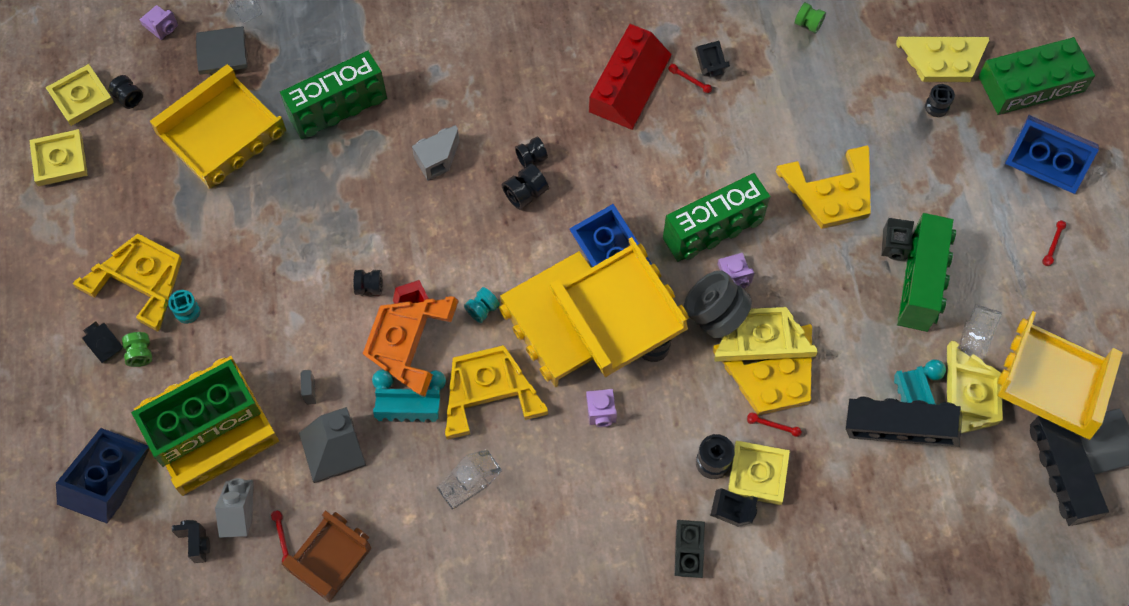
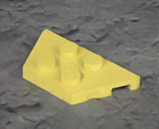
M898 37L896 45L898 48L902 47L908 55L907 61L916 69L917 75L922 82H970L989 42V37Z
M787 307L755 308L750 310L746 319L736 330L722 337L721 343L715 352L714 360L716 362L816 357L817 348L815 345L811 346L804 336V330L793 320V315Z
M951 341L947 345V402L961 406L963 416L961 434L998 425L1003 420L1002 398L997 396L1001 386L997 384L1001 372L992 366L986 365L982 359L974 354L968 356L957 348L959 346L957 342Z

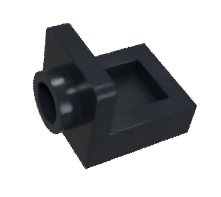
M719 40L695 47L702 75L719 76L724 74V69L730 67L729 61L725 62Z
M95 321L83 330L86 335L82 339L101 363L123 348L104 322L99 325Z
M723 488L717 489L710 516L737 527L752 524L757 514L756 505L758 498L755 496L742 497Z
M184 520L180 522V525H173L172 532L178 538L188 537V557L194 563L206 562V553H210V539L206 536V529L195 520Z

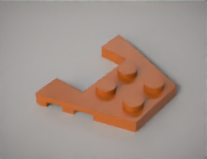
M449 296L442 300L426 299L424 302L419 303L403 302L381 305L365 345L363 355L385 371H389L391 375L414 392L425 397L433 374L410 367L427 318L452 322L459 300Z

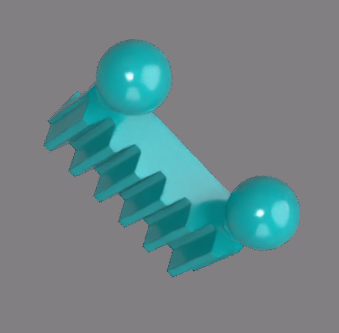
M933 359L928 361L925 367L919 366L915 370L903 373L902 370L897 371L894 375V383L898 385L897 392L901 394V402L912 403V401L921 400L928 404H935L926 377L931 380L943 378L946 373L944 363Z
M384 369L376 371L372 377L373 386L376 388L375 408H373L374 418L378 421L387 418L391 422L394 418H397L400 422H403L404 419H409L411 422H414L415 419H419L421 422L430 419L432 422H436L439 419L440 390L446 384L445 375L437 370L431 371L430 373L433 376L428 387L429 390H427L426 396L423 397L412 389H389L393 384V376Z

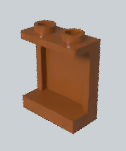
M325 510L322 514V522L293 558L288 555L282 562V565L289 573L330 603L372 548L367 541L369 536L362 530L355 528L353 531L346 526L347 520L340 514L334 512L331 515Z

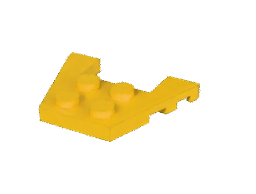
M868 145L846 151L845 156L852 173L806 183L798 161L777 166V175L780 178L783 177L790 191L800 198L803 202L802 206L821 229L869 218L871 206Z
M136 234L112 252L113 256L102 264H96L91 268L92 271L82 279L80 277L76 279L73 285L75 288L95 298L108 279L112 277L147 295L150 299L136 318L142 324L159 331L182 258L179 254L140 234Z
M812 325L801 326L805 332L804 336L812 346ZM720 344L713 345V353H714V354H715V352H716V350L718 349V347H719ZM812 357L769 359L744 365L742 360L722 361L725 365V370L729 375H732L739 385L740 391L758 416L808 405L811 401Z
M504 345L453 357L447 425L445 428L447 440L470 434L465 408L516 395L519 397L525 420L548 415L544 402L542 403L535 389L524 377L522 370Z

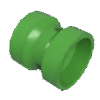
M804 2L795 18L794 24L801 27L806 26L809 31L817 33L825 19L826 12L821 9L815 10L812 8V5Z
M133 332L122 337L123 348L126 349L124 359L127 366L140 367L152 362V353L148 349L150 339L147 333Z

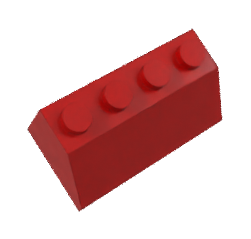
M629 24L589 96V113L633 130L672 56L652 32Z

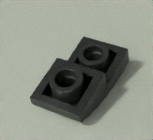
M677 520L674 576L703 578L705 522Z

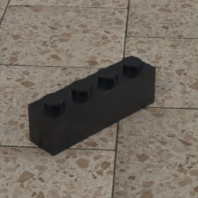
M862 396L857 399L849 398L845 429L849 438L960 447L963 416L961 406H956L949 402L936 405L928 404L921 400L907 403L893 398L879 401Z
M1038 416L1030 424V435L1039 448L1040 462L1043 467H1046L1049 474V485L1051 490L1057 495L1061 516L1066 519L1068 526L1101 519L1109 513V510L1079 435Z

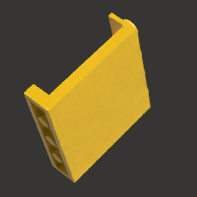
M228 64L150 120L155 133L209 189L223 182L226 176L234 170L240 169L247 160L261 153L264 147L272 141L279 139L287 131L282 117H276L236 78L234 70Z
M632 237L629 238V247L562 284L559 279L550 283L555 298L604 377L609 376L688 330L687 319H689L685 308L682 305H676L673 300L675 295L668 284L663 285L659 279L662 276L654 263L649 264L646 259L648 254L641 243L637 245Z
M580 251L500 295L501 306H499V310L505 320H511L514 325L512 329L519 340L523 339L525 341L528 355L533 361L537 359L541 365L540 372L547 382L551 380L555 387L559 386V379L593 360V357L555 298L550 283L557 279L564 284L591 268Z
M1032 311L1027 320L1022 318L1016 329L1019 335H1016L1012 341L1010 349L1013 352L1008 354L1003 366L1007 367V370L1004 369L998 378L997 384L1001 386L997 396L1090 440L1103 423L1123 352L1112 348L1106 358L1033 325L1036 312Z
M232 356L218 359L211 367L203 371L194 372L187 380L179 384L170 385L163 393L155 397L146 398L139 406L134 408L136 410L231 359L260 410V415L166 465L175 489L182 496L280 442Z

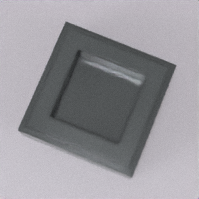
M303 370L300 372L301 396L307 405L316 404L315 378L311 370Z

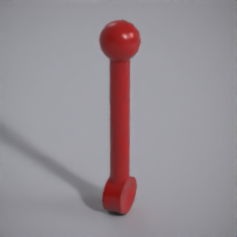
M671 64L668 67L671 73H677L701 87L704 93L712 91L711 85L701 83L679 70L677 65Z
M1063 220L1056 223L1057 231L1048 255L1042 260L1045 266H1051L1054 262L1052 256L1061 232L1066 228V222Z
M749 413L747 416V422L750 424L757 422L790 432L794 437H799L802 434L799 427L792 428L759 418L756 413Z
M277 510L272 512L271 519L276 523L283 552V562L289 553L281 524L283 515Z

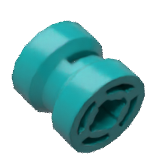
M482 287L476 293L474 299H469L464 304L468 314L479 323L488 318L487 314L490 311H495L500 306L496 296L485 287Z
M178 290L168 300V305L179 322L188 324L196 321L201 312L200 306L191 292Z

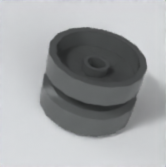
M719 270L705 275L692 287L685 299L684 308L688 316L699 324L709 336L721 338L732 333L743 323L751 310L752 300L750 295L737 285L736 281L728 273Z

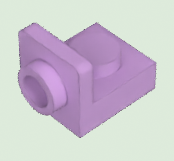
M158 5L139 19L141 24L160 40L172 33L178 26L173 12L170 10L165 12Z
M743 253L718 259L719 269L728 273L736 281L737 285L746 288L752 283L754 271L748 268Z
M613 389L587 391L589 424L596 425L597 427H607L612 423H616L617 411L615 409Z

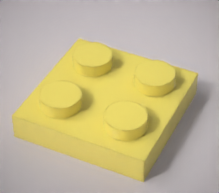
M89 64L46 87L70 126L114 103Z
M79 129L29 140L34 181L37 186L88 176L83 139Z
M736 441L728 491L742 497L755 496L758 498L757 501L782 505L790 450Z

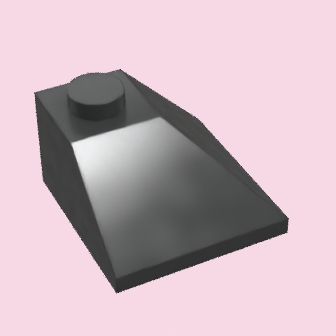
M347 407L319 416L299 432L314 483L366 466Z

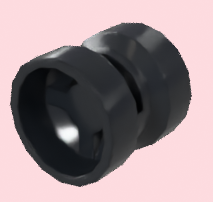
M126 75L117 76L109 85V92L113 97L119 98L120 104L126 109L134 108L142 101V90L138 86L133 85L132 80Z
M945 84L935 85L931 89L925 103L927 113L933 117L945 116L955 98L954 90Z
M538 136L531 139L526 145L520 144L515 146L517 158L523 168L536 161L542 162L548 158L546 148Z
M355 270L353 278L354 294L364 295L367 291L372 295H381L383 287L382 270H372L368 273L364 270Z

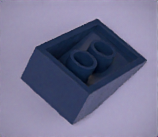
M100 428L56 482L57 505L107 524L122 505L150 450L148 445Z

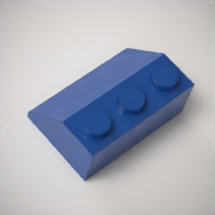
M1028 115L1005 164L1075 194L1099 151V145Z
M614 204L569 228L592 267L629 247V238L631 237L637 245L639 244ZM647 257L646 259H647V261L649 262V264L651 265L652 263H651V261L649 260V258Z

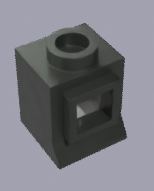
M888 218L883 228L881 256H886L893 260L907 259L912 250L914 221Z

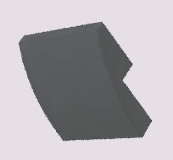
M244 26L196 33L199 75L216 73L227 64L233 70L247 68Z
M1120 408L1106 411L1102 425L1090 440L1079 435L1094 475L1129 465V424Z

